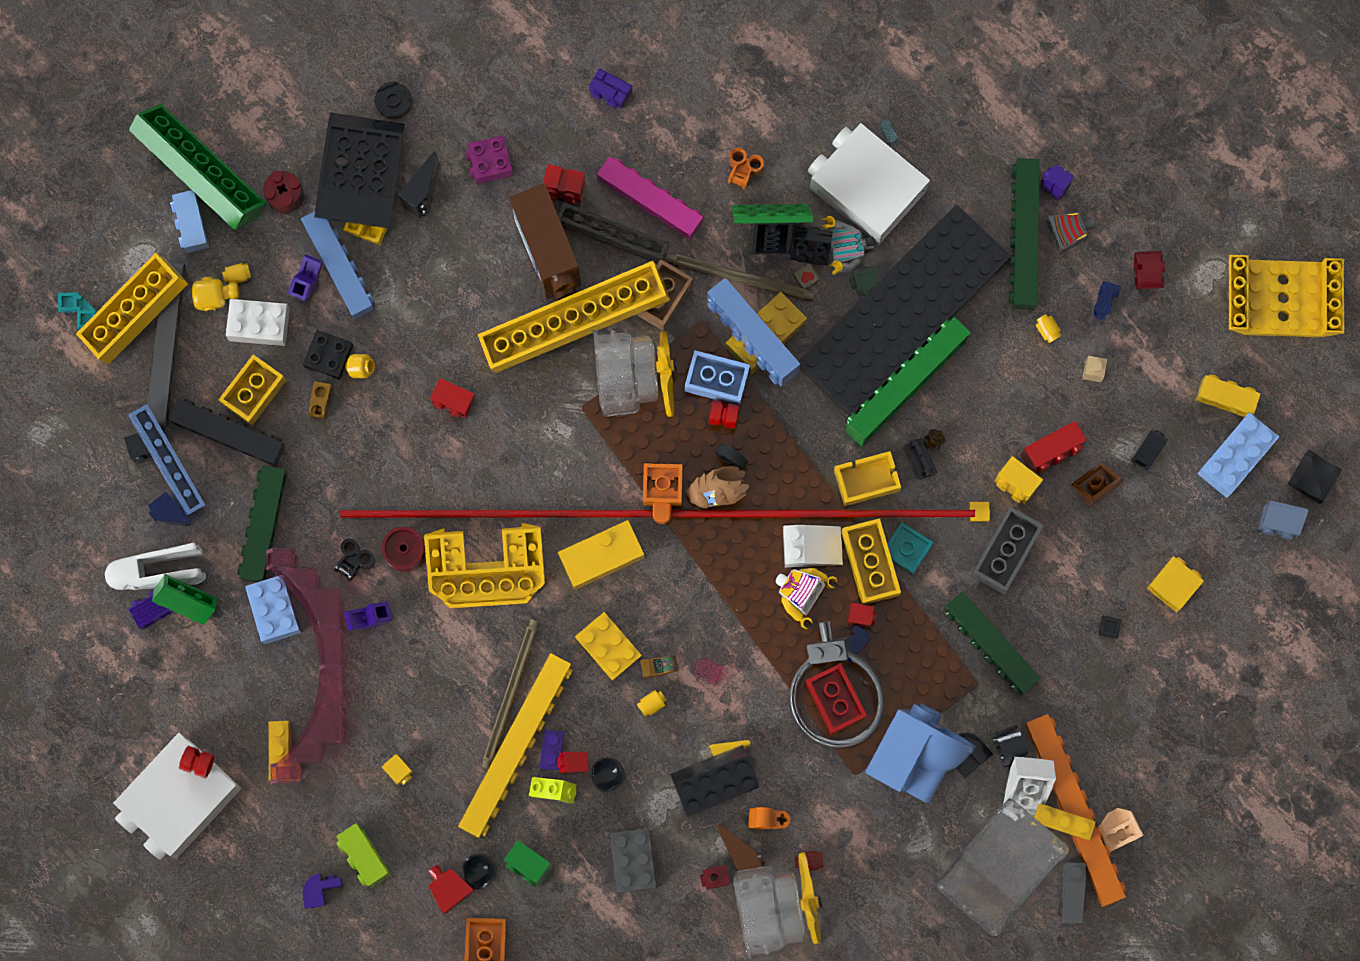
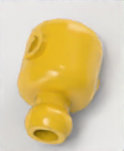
M203 277L192 285L194 306L198 310H205V312L208 310L216 311V309L222 308L225 305L226 299L240 298L238 284L232 282L223 286L222 281L219 279Z

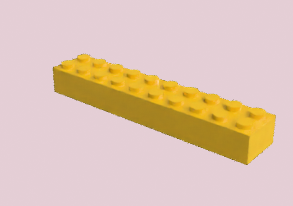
M651 261L478 334L490 369L498 373L670 301V297L658 266L654 261Z

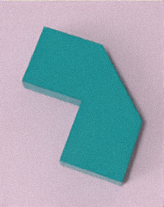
M58 293V312H77V330H80L97 313L96 309L79 293Z

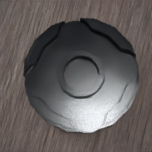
M394 81L380 86L374 98L375 106L379 113L390 119L401 118L407 114L412 104L411 93L408 88Z

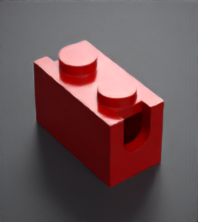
M441 378L430 397L435 408L440 410L445 408L450 411L451 415L457 418L461 416L467 417L476 398L474 393Z

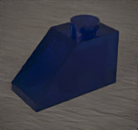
M167 491L148 505L151 509L149 514L155 521L159 519L163 524L188 527L192 525Z

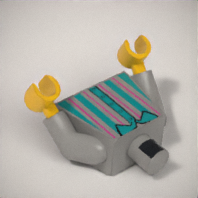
M827 216L823 220H826L828 224L823 225V229L831 228L829 231L833 232L831 242L833 263L829 265L830 267L834 266L835 270L832 274L851 272L864 259V250L874 249L872 237L861 239L860 230L837 221L832 216Z

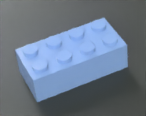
M1249 412L1197 474L1228 498L1279 436Z

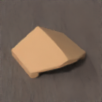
M1117 808L1107 813L1099 825L1103 834V840L1110 852L1144 836L1133 812Z

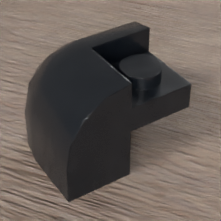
M969 732L958 734L976 747L973 753L969 754L967 759L956 767L964 779L993 755L992 751L978 736Z

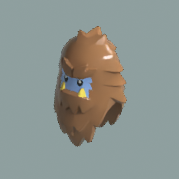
M727 466L717 470L714 469L707 475L704 473L700 478L697 477L685 492L690 498L691 503L706 509L708 507L736 503L746 495L749 484H741L744 481L742 478L746 474L744 470H740L737 466Z

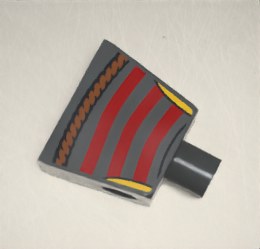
M1079 212L1049 216L1047 220L1059 254L1086 241L1088 237L1087 230L1095 228L1092 217L1082 220Z

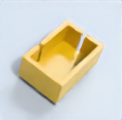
M891 451L856 460L854 463L855 468L853 469L852 462L837 465L834 468L844 507L897 493L901 490L897 471L894 472L895 465Z

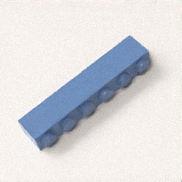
M314 211L301 218V221L353 319L356 320L373 311L372 304L375 302L370 293H365L363 288L366 285L362 277L358 278L355 272L358 270L353 260L349 262L346 257L349 253L344 244H339L338 239H340L336 228L332 230L329 225L332 221L314 218Z
M145 405L128 415L185 515H189L205 506L149 406Z

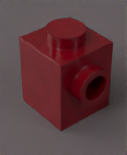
M726 865L704 869L703 875H700L702 887L706 886L707 890L730 885Z

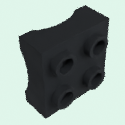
M316 329L303 366L340 380L345 363L354 345L351 341Z
M1308 450L1287 485L1321 504L1343 469L1327 462L1313 451Z

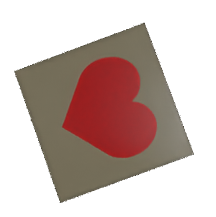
M810 264L793 274L801 288L804 289L820 281Z

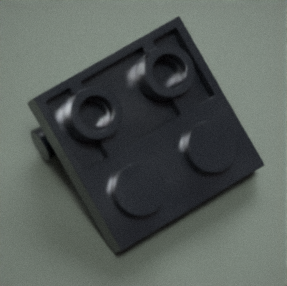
M795 226L790 260L828 266L833 232L820 230L819 227L809 226V228Z

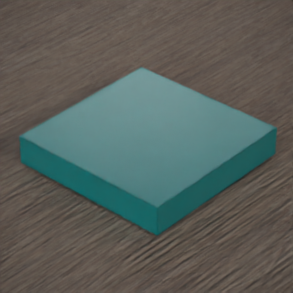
M901 522L887 545L892 562L913 575L934 542Z

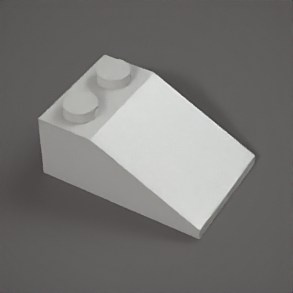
M783 526L785 568L843 565L840 526Z
M1015 757L1009 772L1002 812L1035 815L1038 803L1046 804L1056 780L1054 761Z

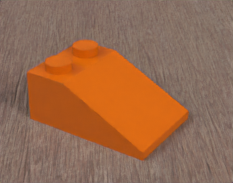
M466 918L464 961H505L506 919Z

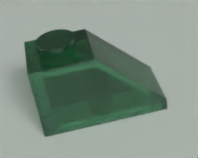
M875 266L853 271L852 278H849L851 288L856 289L858 294L864 296L879 282Z

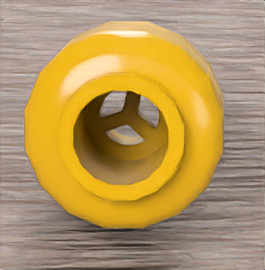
M352 354L345 363V369L352 378L366 379L374 372L375 362L368 354Z

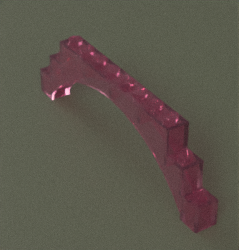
M273 547L266 550V570H272L291 589L310 621L318 648L319 686L311 717L300 738L280 761L270 764L271 784L299 783L302 777L300 764L315 765L322 763L324 751L321 745L342 744L345 738V730L343 729L345 712L342 709V701L344 700L342 681L344 673L341 670V663L343 661L341 643L343 635L340 631V624L342 623V614L340 613L342 596L339 588H318L320 577L317 574V568H295L297 564L295 548Z

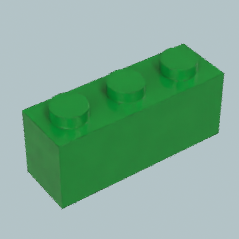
M164 574L153 590L152 602L204 625L216 609L217 597Z

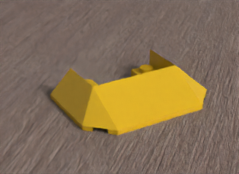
M522 523L521 527L502 528L504 561L466 563L463 531L445 532V528L424 535L429 592L440 598L449 608L528 603L538 589L545 584L541 527Z

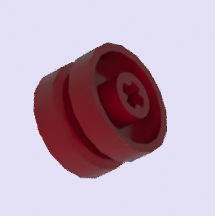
M397 527L385 535L382 542V553L387 563L394 570L411 572L423 564L426 557L425 543L416 530L409 527ZM407 546V550H406V551H404V552L400 551L401 548L404 549V547Z

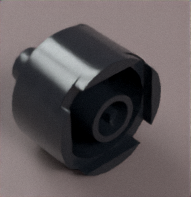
M1017 724L995 732V736L992 737L996 749L1000 748L1003 755H1000L1004 768L1008 766V769L1011 768L1015 757L1026 758L1025 755L1028 754L1020 731L1017 733L1015 731L1018 729Z

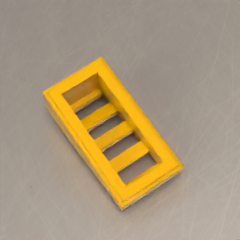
M749 740L711 744L709 749L714 757L741 745L747 749L751 746Z

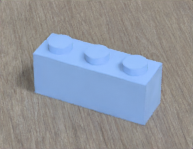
M190 190L172 195L173 201L170 204L173 213L176 212L177 219L174 221L176 229L181 232V237H178L181 248H184L187 253L209 248L197 194Z

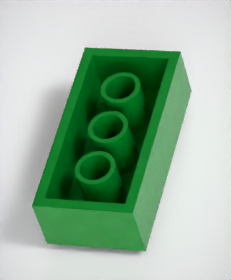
M517 840L504 859L509 870L518 876L522 873V878L534 888L536 885L541 887L554 869L551 863L519 840Z

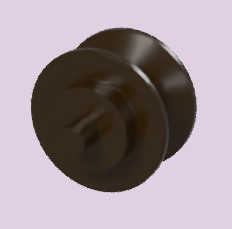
M931 429L929 435L925 436L924 441L928 448L939 450L946 439L942 431Z

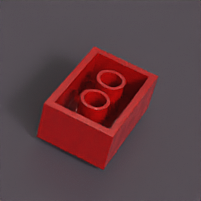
M1073 421L1025 447L1021 457L1027 467L1039 475L1047 471L1051 464L1054 463L1056 466L1065 461L1068 455L1073 457L1079 454L1087 440L1077 422Z
M841 663L805 681V685L830 735L866 719L867 715Z

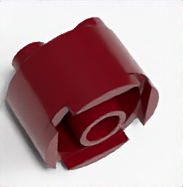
M274 171L264 183V196L268 204L276 212L289 213L301 206L304 199L303 188L299 179L291 172Z
M1162 251L1135 252L1133 268L1136 276L1134 277L1136 289L1164 288L1162 273H1165V261H1163Z

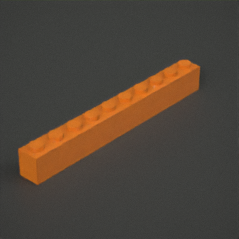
M1047 714L1025 723L1024 726L1038 759L1054 761L1056 780L1052 787V792L1060 810L1094 820L1095 815L1091 808L1088 809L1085 802L1088 801L1084 790H1080L1078 783H1080L1079 777L1076 772H1072L1070 767L1072 764L1068 753L1065 754L1062 748L1064 742L1061 736H1057L1055 732L1057 726L1053 717L1050 718ZM1094 826L1090 841L1071 835L1082 863H1086L1087 875L1101 907L1126 898L1124 894L1127 893L1123 882H1119L1117 878L1119 874L1115 863L1112 864L1109 859L1111 853L1108 846L1103 845L1101 840L1103 834L1099 826Z

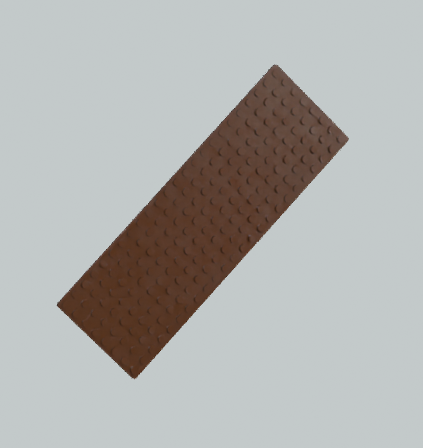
M700 321L669 344L670 360L674 362L676 359L677 371L675 369L672 371L673 417H668L666 414L660 373H657V371L628 373L582 406V411L642 491L644 463L683 464L682 507L671 506V510H847L748 378L739 406L735 429L726 428L723 424L719 426L708 424L712 402L715 399L685 392V383L694 350L733 360V358L704 321ZM657 353L640 365L655 364L658 361ZM719 444H725L742 454L748 460V464L743 469L746 474L742 478L744 481L741 484H749L746 495L734 504L713 506L706 509L690 502V498L685 491L689 489L691 483L697 477H702L704 473L707 475L714 469L717 470L721 467L731 466L716 455L715 450ZM853 517L671 518L667 523L669 528L789 689L796 672L809 658L807 645L814 641L822 640L820 622L831 621L833 639L851 637L853 652L864 658L873 667L880 680L884 695V709L881 720L874 732L864 741L845 748L833 747L852 774L858 775L869 766L898 709H911L915 703L917 705L924 704L941 713L978 685L976 679L898 576L897 580L901 590L900 596L867 604L874 607L873 612H877L875 624L871 623L870 628L854 627L847 624L850 604H861L842 533L843 565L785 568L783 526H840L842 531V528L858 524ZM805 568H815L826 574L828 578L832 576L837 578V582L829 580V584L835 588L830 590L825 586L807 616L803 615L804 618H810L813 624L809 620L803 622L804 626L808 629H803L800 621H796L786 612L781 601L782 595L779 593L781 586L776 584L779 574L788 577L792 570L799 571ZM849 657L847 660L814 664L804 675L798 690V701L823 735L833 740H847L863 733L873 722L878 707L877 690L872 678L865 669L851 661L852 658ZM841 663L867 717L830 735L805 685V681Z

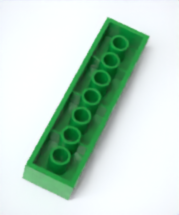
M159 104L136 115L129 131L207 203L215 213L225 220L229 226L236 230L259 218L266 202L167 108Z
M955 317L951 321L947 319L940 326L939 333L936 334L934 332L927 339L926 346L923 347L921 345L914 352L912 360L907 359L900 366L899 373L894 372L887 379L886 386L883 387L881 385L874 392L873 399L871 401L867 399L860 406V412L858 414L854 412L847 419L845 432L861 447L968 341L971 332Z

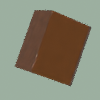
M1101 462L1071 485L1088 508H1090L1119 487L1123 479Z

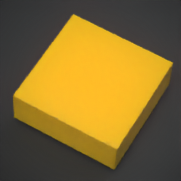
M989 502L969 503V509L975 510V517H970V522L990 521Z

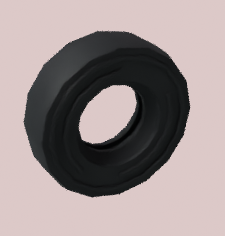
M719 444L715 450L719 458L731 466L739 467L740 470H743L748 464V460L742 454L725 444Z

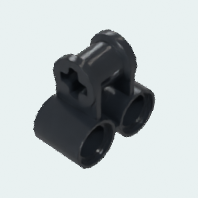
M345 539L341 543L340 548L344 556L335 566L334 572H339L347 578L348 582H351L360 568L370 569L374 566L375 557L367 549L360 550L355 540ZM349 544L355 545V549L351 553L345 551L346 546ZM365 555L371 557L367 564L361 563V558Z

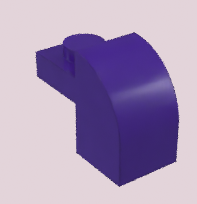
M306 254L303 257L298 274L292 279L288 294L306 301L312 295L319 282L323 261Z
M388 601L373 603L365 608L344 612L348 631L372 629L392 621Z
M320 873L311 876L303 887L304 908L310 909L327 906L324 890L343 887V879L337 878V875L326 876L323 881L322 874Z

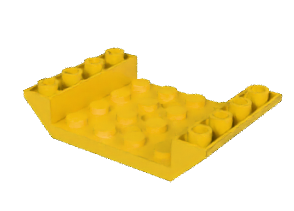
M1229 255V330L1243 335L1326 337L1343 334L1344 259L1324 258L1322 262L1249 260V255ZM1285 276L1288 283L1285 285L1280 284L1278 277ZM1278 295H1286L1288 301L1281 303L1278 300ZM1283 312L1287 314L1288 320L1281 321L1278 318V313Z

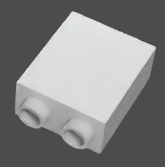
M860 123L853 132L845 127L837 135L832 143L837 150L829 159L821 154L808 169V172L812 175L810 189L868 238L872 237L873 242L879 246L927 192L930 180Z
M180 733L168 743L113 803L121 810L115 817L116 821L131 834L138 827L150 838L143 845L159 860L166 854L177 859L242 789L215 763H213L206 779L196 776L194 771L188 773L179 770V763L185 748L188 745L197 748L186 736Z

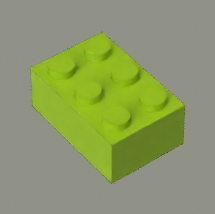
M359 824L352 825L336 836L339 840L336 844L342 852L348 854L349 858H347V861L352 869H357L360 873L357 877L363 886L373 888L392 876Z

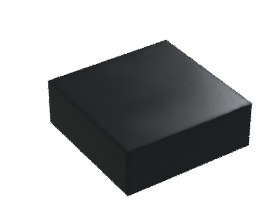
M1102 615L1098 635L1118 639L1121 619Z

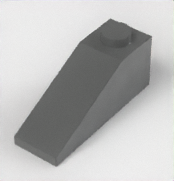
M1063 863L1062 923H1083L1086 863Z

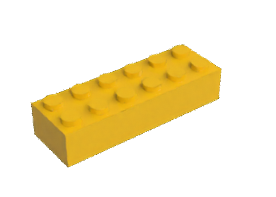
M155 253L76 335L99 360L109 365L188 283L165 258Z

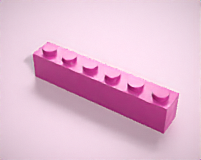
M609 156L597 173V180L691 240L703 223L702 214L694 208L692 210L688 208L683 200L671 197L670 192L666 189L656 187L655 183L649 178L644 179L639 176V172L635 169L625 167L620 159H613Z

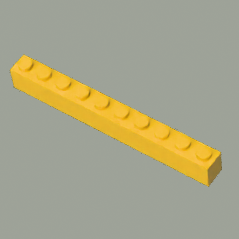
M550 653L458 826L462 830L478 838H481L482 835L486 836L488 833L490 819H495L500 809L497 807L499 802H504L509 793L506 790L510 783L513 784L518 776L516 770L519 766L522 767L527 759L525 754L528 748H533L537 740L534 738L537 731H542L546 723L543 721L546 714H551L555 706L553 704L555 697H560L564 689L562 687L564 680H569L573 672L571 663Z

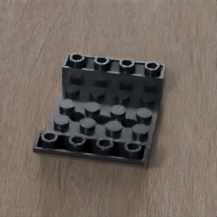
M330 112L314 218L390 229L405 127L404 123ZM339 157H343L347 162L344 165H340L336 160ZM358 160H363L366 163V165L362 168H359L356 166L355 162ZM382 163L385 168L379 171L375 169L374 165Z

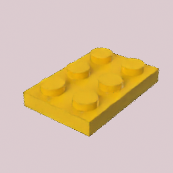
M605 612L575 636L576 640L612 681L642 657Z

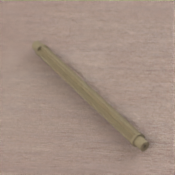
M668 254L667 262L674 263L673 265L779 293L782 292L804 300H813L815 292L808 291L806 288L694 260L678 254Z
M531 619L529 626L526 628L527 630L481 766L483 768L489 769L495 758L536 632L538 631V621Z

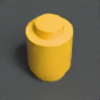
M247 263L225 267V271L222 272L225 283L234 282L238 284L251 278Z
M1045 314L1037 319L1038 324L1035 326L1049 344L1062 336L1060 333L1061 329L1052 315L1048 317Z
M654 690L640 699L641 702L637 705L646 717L665 707L664 702L667 699L661 691L657 693Z

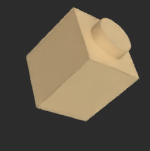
M1088 356L1085 361L1082 379L1101 383L1105 376L1107 359Z

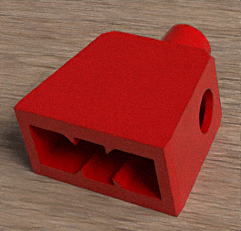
M437 864L428 871L434 879L428 886L443 914H446L474 892L451 868L443 872Z

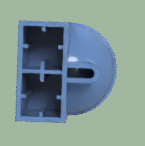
M914 703L911 709H898L865 773L898 792L906 791L929 804L946 771L962 764L976 747L963 737L938 724L942 714L924 704L917 705Z

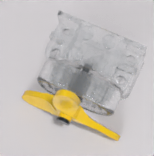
M593 330L599 402L603 416L636 413L640 409L641 403L656 402L659 399L657 373H660L666 414L668 417H673L672 371L674 369L677 371L676 359L674 362L670 360L667 331L660 332V346H657L658 361H656L651 334L631 336L629 333H615V330H612L611 334L598 335V331Z
M804 852L799 853L802 899L799 898L793 871L774 873L769 867H760L734 872L733 883L748 960H751L752 955L765 953L767 955L770 952L781 950L786 944L803 942L806 939L802 911H805L813 943L820 944L821 933L817 908H823L821 896L818 898V896L815 897Z

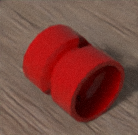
M713 400L708 424L716 426L723 424L726 428L735 429L740 405L733 403L725 405L723 401Z
M188 745L182 754L179 770L188 773L194 771L196 776L206 779L212 769L215 755L205 751L200 753L199 749Z

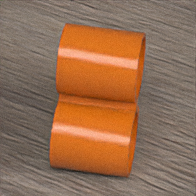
M733 149L730 152V165L733 169L728 183L739 185L745 190L751 176L762 174L764 169L763 158L759 155H752L747 159L744 149ZM739 155L743 160L737 162L733 158ZM756 162L760 164V167L754 169L750 165Z
M765 807L749 808L748 829H782L790 824V816L785 811Z

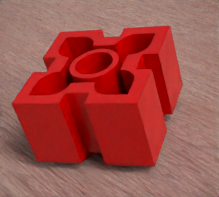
M548 164L543 183H545L551 200L557 201L560 198L565 199V203L569 205L581 204L586 185L585 172L572 169L566 170L562 167Z

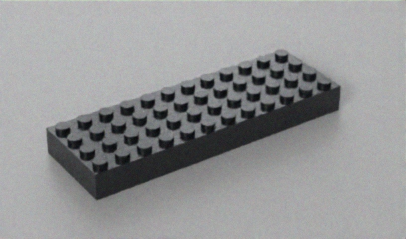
M956 204L798 361L800 363V370L849 417L854 412L857 414L861 409L860 406L867 399L871 400L875 395L874 392L881 385L884 387L888 382L887 379L894 372L898 373L901 369L900 366L907 359L911 360L914 352L921 345L924 347L928 342L927 339L934 332L937 334L941 329L940 326L947 319L951 320L1009 262L1011 255Z

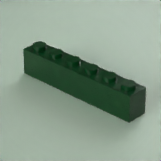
M262 465V469L257 473V482L259 484L253 493V500H255L254 508L251 507L249 512L251 523L245 531L247 542L242 547L241 556L244 557L237 571L242 581L257 583L266 580L287 478L285 469Z
M963 591L944 607L946 611L944 612L945 616L951 622L954 620L957 623V629L963 636L967 635L972 640L970 643L977 651L980 649L984 653L983 658L988 664H993L998 669L996 671L1003 680L1006 678L1011 683L1009 686L1014 693H1020L1022 696L1041 679Z

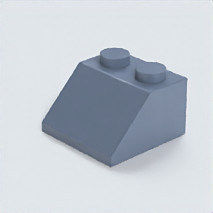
M1269 501L1262 508L1258 530H1263V533L1267 535H1275L1276 533L1282 535V538L1293 540L1301 534L1309 509Z

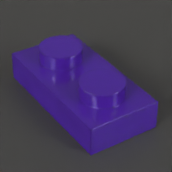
M544 729L540 769L559 771L557 759L559 754L562 753L563 731Z

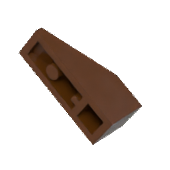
M721 824L716 825L742 880L763 870L762 865L765 862L760 853L756 854L751 847Z

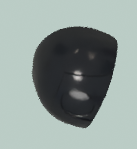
M602 757L594 763L592 780L599 791H613L623 784L626 774L622 765L616 759Z
M473 854L463 864L464 878L474 889L480 890L487 887L496 877L497 867L495 863L484 854Z

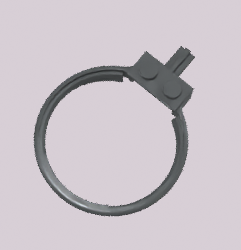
M824 621L819 623L822 640L814 641L807 645L809 658L798 669L793 678L790 688V706L797 724L807 736L825 746L845 748L864 741L877 728L883 714L884 695L880 680L873 667L864 658L853 652L851 637L833 639L831 621ZM849 657L852 658L851 661L865 669L872 678L877 690L878 707L873 722L863 733L847 740H833L819 735L806 723L798 705V690L804 675L814 664L847 660Z

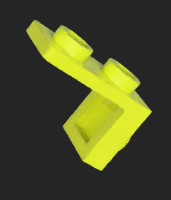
M532 777L529 796L573 804L577 784L563 780Z

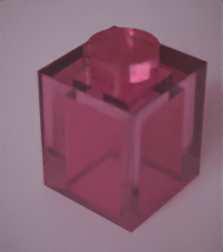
M702 657L701 661L697 660L693 667V671H696L695 677L713 686H716L724 669L723 666L705 657Z

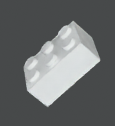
M230 299L226 337L229 341L286 346L290 309L287 304Z

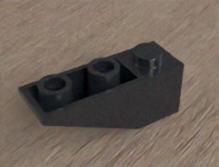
M1151 430L1140 444L1131 461L1148 470L1168 439L1165 438L1162 432Z

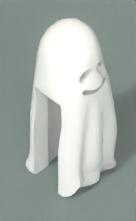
M195 543L121 558L107 566L105 579L110 587L117 590L154 589L164 574L145 577L144 564L202 556L203 549ZM199 568L165 573L188 585H197L206 579V574L202 573Z

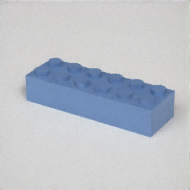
M726 278L708 291L707 306L713 313L717 312L721 318L719 319L725 327L729 326L733 330L732 335L738 342L741 340L745 344L744 348L750 356L754 355L758 359L756 361L762 370L766 369L770 373L769 378L775 385L779 384L782 387L799 373L800 363Z

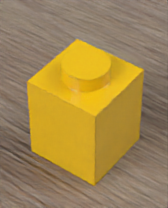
M397 754L382 766L397 785H405L412 779L411 774H413V771Z

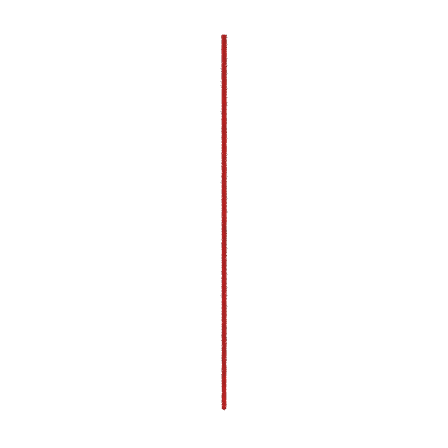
M340 510V518H653V510ZM671 510V518L975 517V510Z

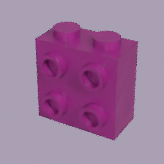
M504 135L467 143L469 149L465 150L467 161H471L473 166L469 168L471 179L475 178L477 184L513 176Z

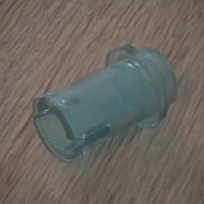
M890 119L879 123V129L883 131L888 144L899 140L892 126L893 121H890Z

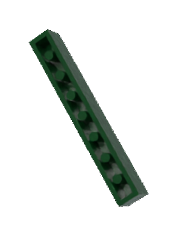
M1017 158L1015 164H1012L1011 175H1015V182L1011 183V193L1014 194V200H1011V212H1014V218H1011L1010 230H1014L1013 237H1010V248H1013V255H1011L1009 261L1010 266H1013V273L1009 275V285H1012V292H1009V303H1012V309L1035 310L1037 306L1040 159Z

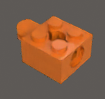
M644 463L643 506H653V519L658 524H666L670 521L671 506L682 507L683 464Z

